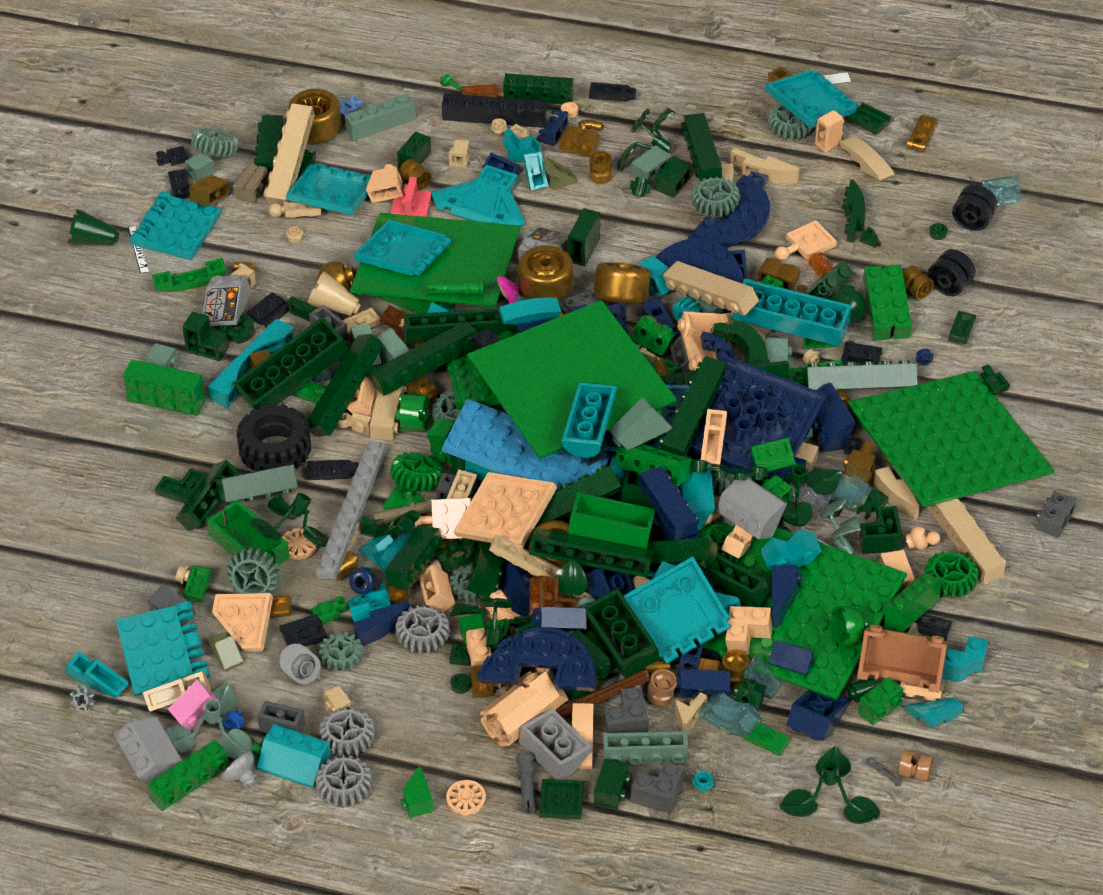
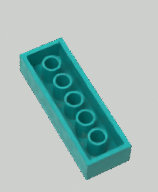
M747 279L743 280L742 284L753 287L759 301L745 316L733 313L732 320L735 319L744 323L836 346L841 345L850 322L852 305Z

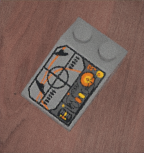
M537 227L522 241L518 249V259L520 260L527 250L540 245L556 246L565 251L568 246V234Z
M218 275L211 278L206 289L203 314L209 316L210 326L237 325L252 294L246 275Z

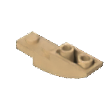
M733 148L731 151L730 163H733L734 167L742 169V175L749 176L750 172L754 171L768 175L767 182L789 184L798 183L800 168L770 156L764 160L736 148Z

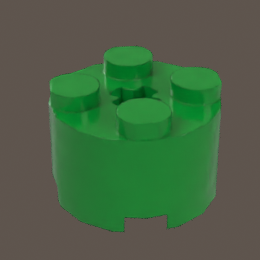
M400 394V409L396 411V419L400 420V431L426 432L430 424V415H428L427 407L430 406L429 396L425 394Z

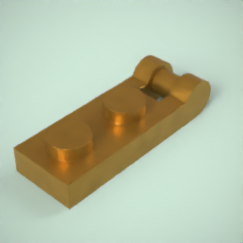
M920 115L913 133L908 139L907 149L912 150L915 148L919 152H925L937 125V118Z

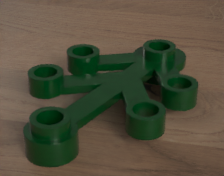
M693 459L692 461L693 472L705 473V470H711V472H715L714 477L726 478L727 474L735 475L734 479L746 481V476H752V479L764 480V477H768V473H766L767 468L751 466V470L741 467L730 468L723 465L708 466V461Z

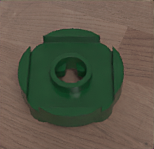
M242 312L237 325H219L217 327L218 331L228 334L229 343L230 341H236L237 344H241L252 338L254 321L250 316Z
M451 540L447 542L446 547L436 554L441 567L455 569L459 568L458 564L465 563L466 566L472 563L476 548L474 542L458 543L457 540Z

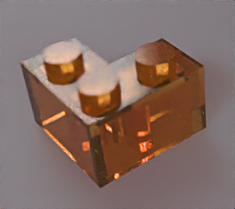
M540 575L531 578L529 617H531L533 609L538 607L577 608V599L558 597V577Z

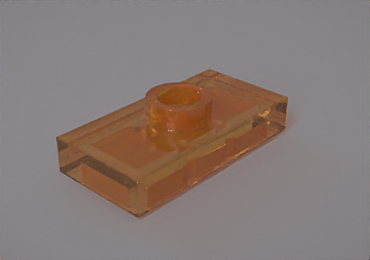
M496 84L462 86V95L497 97Z

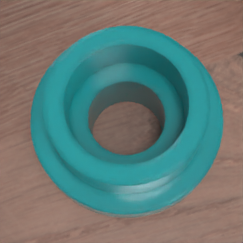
M700 771L693 778V786L699 791H708L714 785V779L709 772Z

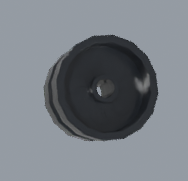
M969 185L964 187L959 194L957 201L952 207V215L954 220L963 228L971 231H980L989 224L997 209L998 202L995 195L987 188L980 185Z
M955 249L945 250L928 269V277L934 282L933 287L940 293L952 297L959 295L973 280L976 273L971 259L963 252Z

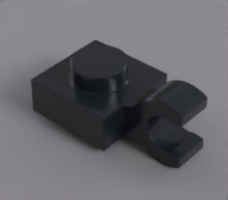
M183 146L167 149L166 153L164 151L156 152L158 166L171 163V166L185 163L188 160V155Z

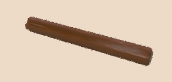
M642 670L561 706L555 711L563 719L572 715L573 703L593 704L594 706L621 694V689L634 688L650 681V676L647 670Z

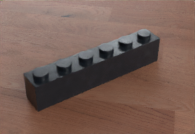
M444 93L442 120L492 124L495 119H503L507 125L511 126L515 124L545 128L547 101Z

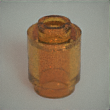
M817 252L810 256L808 264L819 277L833 268V264L822 252Z

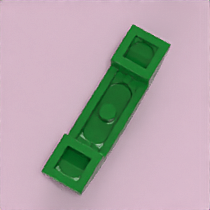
M219 258L207 261L204 268L172 276L170 271L154 274L152 278L155 290L174 292L194 289L209 284L212 277L223 276L226 273L224 260Z

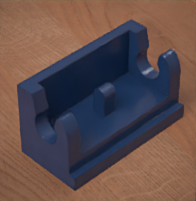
M553 110L551 112L559 117L551 116L545 128L538 131L540 133L537 136L538 142L555 146L565 128L569 125L567 111Z

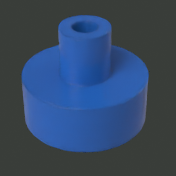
M240 710L235 712L229 711L223 717L222 722L229 730L241 729L244 725L243 713Z

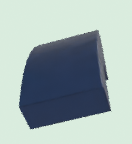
M705 331L702 332L700 336L702 349L715 352L716 359L719 358L720 354L734 359L733 349L727 342L716 335Z

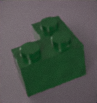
M192 311L182 326L186 352L220 362L229 348L228 334L211 329L208 315Z
M897 506L877 507L876 521L874 523L860 524L859 542L862 554L899 551L902 548L903 534Z

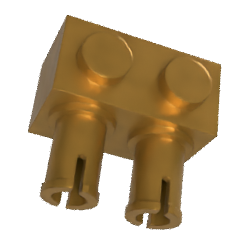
M864 441L859 451L853 450L850 457H846L844 462L846 469L843 474V480H845L844 489L864 495L868 493L874 474L875 456L870 455L874 449L873 443Z

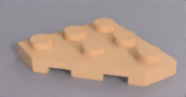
M271 593L216 594L212 610L215 617L229 634L233 636L244 652H263L273 601Z

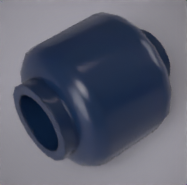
M368 567L357 568L349 578L351 589L358 594L370 592L377 582L374 571Z

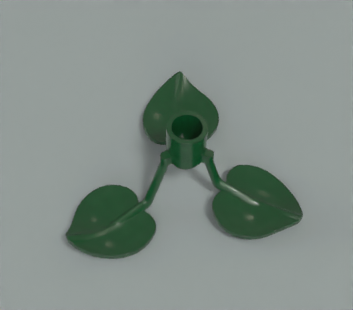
M647 108L641 114V117L633 124L631 132H635L641 126L653 137L650 142L652 147L639 142L631 144L618 160L617 166L620 171H622V166L637 146L647 149L658 146L665 152L670 149L672 144L661 135L657 128L666 118L675 113L673 110L666 108L659 115L651 130L643 124V121L650 113V109Z
M794 465L791 472H788L787 476L783 479V482H787L790 478L791 484L796 487L795 502H786L787 505L781 516L782 519L797 527L808 524L812 518L813 509L810 503L799 502L800 487L806 481L807 486L813 487L814 492L822 495L831 494L838 487L841 470L817 469L808 473L804 465ZM752 479L754 482H756V483L759 484L760 486H761L762 483L765 481V480H755V479Z
M303 493L296 495L291 506L285 502L282 495H278L268 502L267 507L273 513L283 516L276 526L272 527L268 522L258 518L252 519L250 525L261 536L269 540H278L281 534L276 530L287 518L294 520L304 514L302 528L306 539L321 547H326L329 540L328 537L311 526L307 527V517L310 512L307 508L312 500Z
M573 558L558 569L554 575L553 584L556 590L561 594H568L562 597L560 607L573 608L575 598L572 594L582 595L587 588L586 574L580 564ZM533 609L526 615V617H531ZM586 622V629L580 631L585 635L593 630Z
M481 597L478 599L479 605L493 607V625H490L489 629L485 617L486 610L479 608L477 605L455 604L450 612V617L481 614L485 630L486 647L497 649V645L503 641V638H506L509 626L522 627L531 623V617L517 616L514 619H509L504 630H501L502 627L496 625L497 608H510L513 605L512 601L503 598Z
M837 746L828 750L816 764V772L820 777L814 795L811 796V793L807 790L796 789L789 792L779 804L780 809L789 815L796 817L809 816L818 809L815 799L818 797L822 783L825 782L829 786L838 783L844 801L848 805L843 810L844 816L848 821L855 824H863L880 817L879 808L870 799L857 796L851 802L848 800L841 777L846 776L851 771V763Z

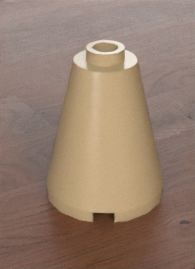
M323 272L319 277L315 289L313 288L307 302L314 307L324 305L330 311L352 316L353 313L357 314L361 307L358 304L359 299L326 272Z

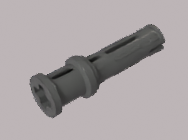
M520 753L516 756V763L519 768L517 778L521 781L522 812L524 814H528V807L530 808V814L536 811L533 791V779L536 773L533 769L534 755L531 753Z

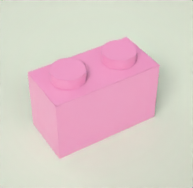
M196 680L168 710L182 726L192 731L200 721L201 715L204 714L205 703L209 700L220 701L206 685Z

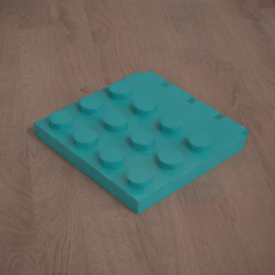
M808 70L767 83L764 89L810 128L817 126V119L832 110L845 117L854 114L858 108V104L848 98L841 90L837 89L835 85L825 79L818 71Z
M318 163L310 164L287 192L286 200L306 204L311 207L324 208L328 211L341 212L345 215H353L368 196L366 188L371 175H360L358 172L349 170L344 172V169L331 166L328 168L327 165Z
M389 219L354 253V260L392 270L396 273L410 276L414 274L420 275L451 243V239L445 234Z
M694 557L687 559L623 596L657 645L660 659L663 658L666 664L679 657L676 650L679 649L681 654L684 655L696 648L695 639L701 645L714 638L711 630L715 629L719 635L730 628L727 622L730 620V617Z

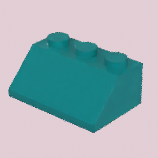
M690 468L689 481L681 483L677 487L683 500H687L692 513L697 515L699 521L697 528L700 531L715 510L711 470H705V473L693 472L694 468Z
M273 724L264 739L257 770L314 789L317 771L320 770L321 764H326L327 759H331L330 742Z

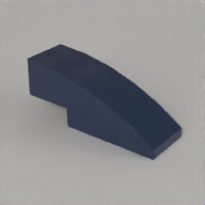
M406 600L370 611V618L353 623L355 638L360 639L361 645L365 646L394 631L398 617L402 616L403 611L408 612L409 601Z

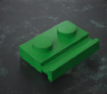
M789 438L750 448L755 466L767 468L766 473L796 465Z

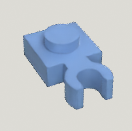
M355 94L351 96L349 101L345 99L339 103L341 118L345 120L346 114L361 108L364 105L363 99L357 101V95Z

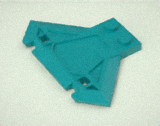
M485 165L477 179L431 192L438 210L450 209V214L476 222L526 225L511 193L512 188L518 181L517 174Z

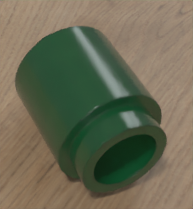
M869 677L868 680L862 679L850 683L847 689L850 700L858 703L860 698L876 687L878 683L876 679H870Z

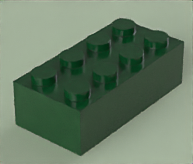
M619 589L583 607L586 609L587 623L624 678L660 660L657 645Z

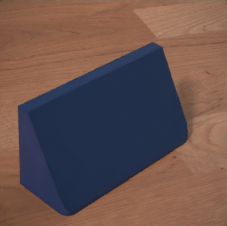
M494 153L489 154L482 167L484 168L485 165H489L517 175L523 170L519 165Z
M776 640L768 663L807 675L814 661V655L810 650Z

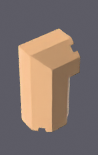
M536 668L537 672L532 673L529 671L519 678L518 685H513L511 689L480 711V715H484L481 718L483 727L492 739L497 737L500 740L498 742L500 746L511 745L519 739L520 727L552 708L556 710L569 700L563 689L554 686L556 677L551 669Z

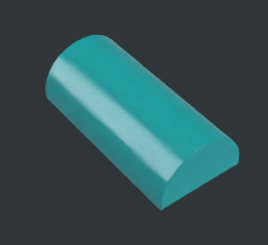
M579 382L562 437V445L569 453L578 457L589 458L600 452L617 394V386Z

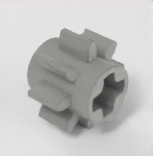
M79 685L76 688L77 692L72 691L70 693L73 697L70 704H74L77 711L80 708H84L87 711L89 705L95 704L92 697L96 693H91L89 686L82 689ZM81 695H84V696H85V697H84V700H85L84 702L81 701Z

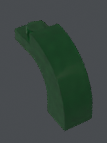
M733 319L730 325L719 322L714 323L710 329L711 334L723 340L736 343L744 353L745 363L768 360L766 345L762 337L748 324Z

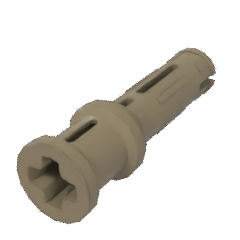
M431 498L419 503L411 502L409 506L374 512L375 523L378 525L389 522L411 510L419 512L421 516L432 513Z

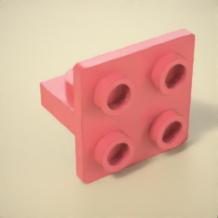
M410 177L408 184H405V189H403L404 196L394 198L391 214L427 217L431 192L418 191L417 177Z

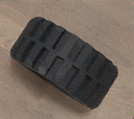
M271 404V406L263 405L259 409L251 410L250 414L247 413L243 417V421L241 420L238 425L237 442L239 456H241L242 462L252 471L254 469L259 471L294 464V468L298 469L302 462L304 463L308 459V455L311 452L309 423L301 412H297L293 407L288 408L287 405L283 404L281 406H277V404ZM271 436L287 438L275 444L261 442L263 439Z

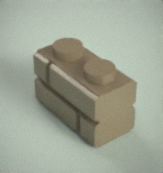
M251 163L246 169H243L239 180L233 184L236 199L254 203L269 181L268 169Z

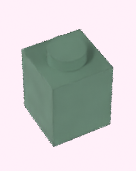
M203 152L185 161L187 175L195 182L214 174V162L211 157H208Z

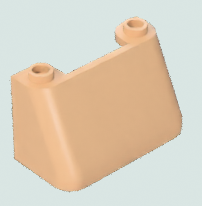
M683 312L682 318L678 321V330L681 331L688 356L689 370L696 371L698 363L702 362L705 356L716 359L715 352L702 349L700 336L703 331L710 333L714 323H727L726 314Z

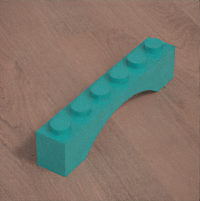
M278 319L269 324L237 358L233 359L226 369L221 371L215 380L209 383V399L228 408L239 397L232 383L243 376L251 367L249 354L266 349L270 355L295 337L294 327Z

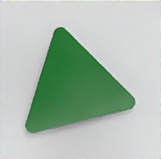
M397 484L384 503L383 509L389 510L409 506L411 502L419 503L424 500L416 491L407 490L405 487L401 488L400 484Z

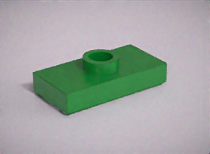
M192 566L183 598L188 601L203 603L213 573L212 568Z
M756 721L752 722L744 733L743 738L778 756L782 754L790 742V737Z

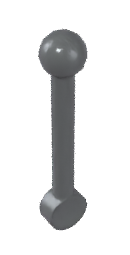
M872 757L867 758V764L873 765L893 780L895 786L899 787L902 785L900 777H894L878 765Z

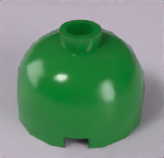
M851 606L835 607L831 614L835 615L834 621H831L830 624L834 642L840 644L838 647L856 645L864 636V631L867 628L866 619L863 618L859 610Z

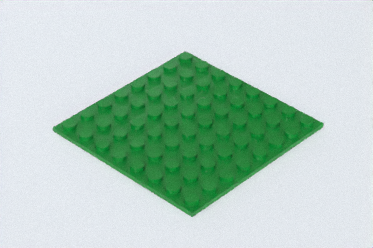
M379 213L371 237L390 219L445 234L451 239V243L420 275L414 274L410 276L396 273L392 270L361 262L350 293L496 307L501 293L497 277H506L521 226ZM465 280L469 282L484 280V296L469 295L465 297L463 294H428V282L463 283Z
M602 300L467 354V358L539 459L565 449L562 445V437L579 382L617 386V394L606 432L642 397L656 411L677 402L675 396Z
M976 371L876 394L846 403L922 507L1054 474V469L997 397L992 395L988 387L984 385L982 378Z
M776 528L772 538L788 542L794 533ZM755 537L738 566L766 580L770 596L760 607L771 608L772 613V569L767 568L761 549L772 538L757 539ZM818 542L822 552L810 564L797 568V571L802 574V584H798V594L779 627H774L773 623L771 638H751L749 654L747 656L750 669L837 701L860 660L863 638L856 645L838 647L840 644L834 642L830 626L831 621H834L835 615H831L833 609L840 606H851L859 610L863 618L866 619L867 628L870 625H880L884 617L883 610L885 605L895 598L907 573ZM723 590V592L721 593V594L733 596V595L729 594L728 592H726V591H724V590ZM739 599L741 607H754ZM715 629L711 631L714 638L703 643L702 648L714 650L718 657L723 659L724 654L728 652L726 645L727 630L718 635ZM776 640L813 652L814 661L807 675L768 663Z

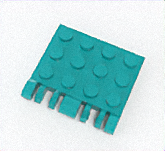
M161 191L154 202L155 206H151L149 211H147L138 226L140 229L137 228L129 238V242L137 247L192 261L220 217L221 209L212 206L204 207V205L196 204V202L177 198L168 192Z
M190 601L116 619L134 697L143 695L145 691L204 670L207 679L210 678L205 660L197 661L190 665V659L199 658L204 655V650L199 649L202 647L199 632H194L198 629L197 625L188 624L183 627L180 626V623L190 621L195 617Z

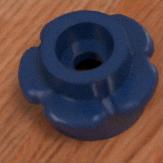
M921 349L916 353V362L921 365H928L933 360L934 355L929 349Z

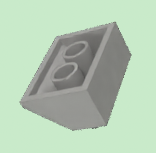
M746 477V481L735 480L722 493L715 511L757 539H767L773 537L787 503Z
M553 708L520 727L519 744L528 753L533 754L534 759L556 780H562L573 774L592 750V746Z
M157 717L130 721L114 733L136 775L145 784L182 761L181 756Z

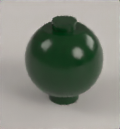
M842 285L840 290L831 296L830 300L852 305L848 326L858 322L864 315V298L858 291L854 290V286Z

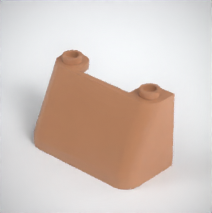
M870 625L864 631L857 678L868 680V676L875 675L874 679L890 677L893 680L920 684L919 687H924V684H926L930 692L939 693L947 642L941 636L933 635L930 638L885 630L879 625Z

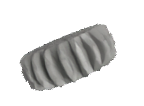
M416 605L415 609L409 607L408 612L403 611L402 616L398 617L395 626L396 637L399 639L400 645H404L405 650L411 649L412 653L417 650L420 655L422 651H426L429 654L431 649L437 651L438 647H443L450 633L447 616L441 612L440 608L435 610L433 605L430 608H427L426 605L423 607Z
M344 707L343 710L337 709L336 713L329 711L328 717H324L323 722L320 723L319 738L330 742V750L333 756L339 754V757L342 758L344 754L349 758L354 754L358 757L359 752L365 753L366 748H370L371 742H374L375 727L368 713L363 714L361 709L355 711L354 707L350 710Z
M344 754L339 759L335 756L333 761L327 759L326 764H321L316 777L317 792L321 794L322 800H327L328 804L334 802L336 807L342 804L344 808L347 804L354 806L355 801L361 803L362 798H367L368 792H371L373 782L371 770L367 768L366 762H361L360 758L354 760L352 755L346 758Z

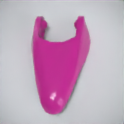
M503 276L497 277L500 290L509 301V304L523 301L520 288L516 283Z

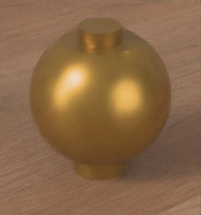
M332 261L325 264L319 270L316 285L321 274L326 272L350 291L357 272L353 266L348 267L342 262Z

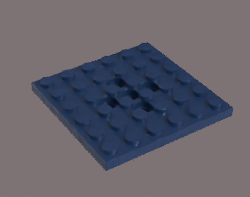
M720 354L718 360L727 363L726 375L709 409L727 411L721 463L731 467L751 470V466H755L750 451L752 446L789 438L795 460L826 400L827 394ZM707 414L689 449L700 455L702 454ZM790 468L770 472L768 477H764V480L771 479L775 475L783 480Z

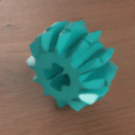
M688 297L681 298L675 302L672 310L677 324L679 319L682 318L683 312H702L698 302H694L693 298Z

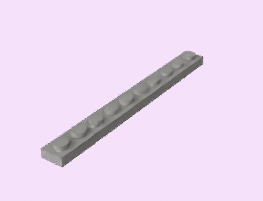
M367 443L316 570L317 578H337L387 451L386 443Z

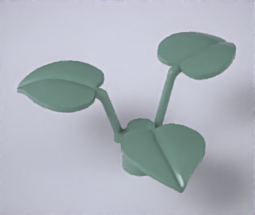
M842 496L827 505L822 510L820 516L825 518L829 515L836 529L831 535L833 539L831 547L835 546L837 549L852 554L854 548L843 535L859 531L861 528L858 516L848 519L840 527L836 523L834 512L840 510L847 500L846 496ZM817 538V541H818V542L830 546V545L827 544L826 542H824V541H822L821 539Z
M228 683L212 692L220 702L209 700L205 703L204 714L201 715V719L192 734L191 730L181 724L172 725L165 730L179 754L186 753L194 748L195 743L192 738L197 735L204 720L209 724H219L221 734L224 737L220 738L218 743L227 751L228 758H238L247 751L252 752L251 740L244 731L231 729L226 733L224 730L221 716L224 717L229 711L235 712L239 706L238 699Z

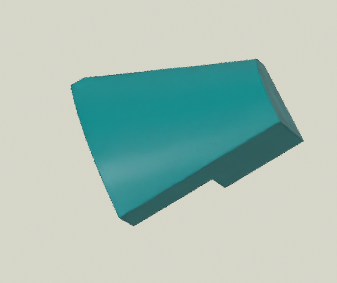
M385 582L380 583V589L376 591H370L348 600L354 622L370 618V611L391 605Z
M945 698L907 704L905 709L917 721L922 719L933 729L943 721L947 724L962 715L963 703L955 698Z

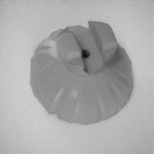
M247 751L233 761L221 774V779L225 782L239 780L245 788L247 786L252 787L256 783L255 779L257 778V775L253 774L251 770L254 762L253 753Z

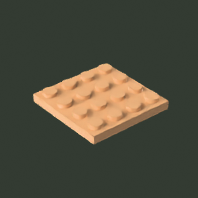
M488 472L453 532L456 537L492 543L494 536L498 534L523 548L557 487L553 482Z

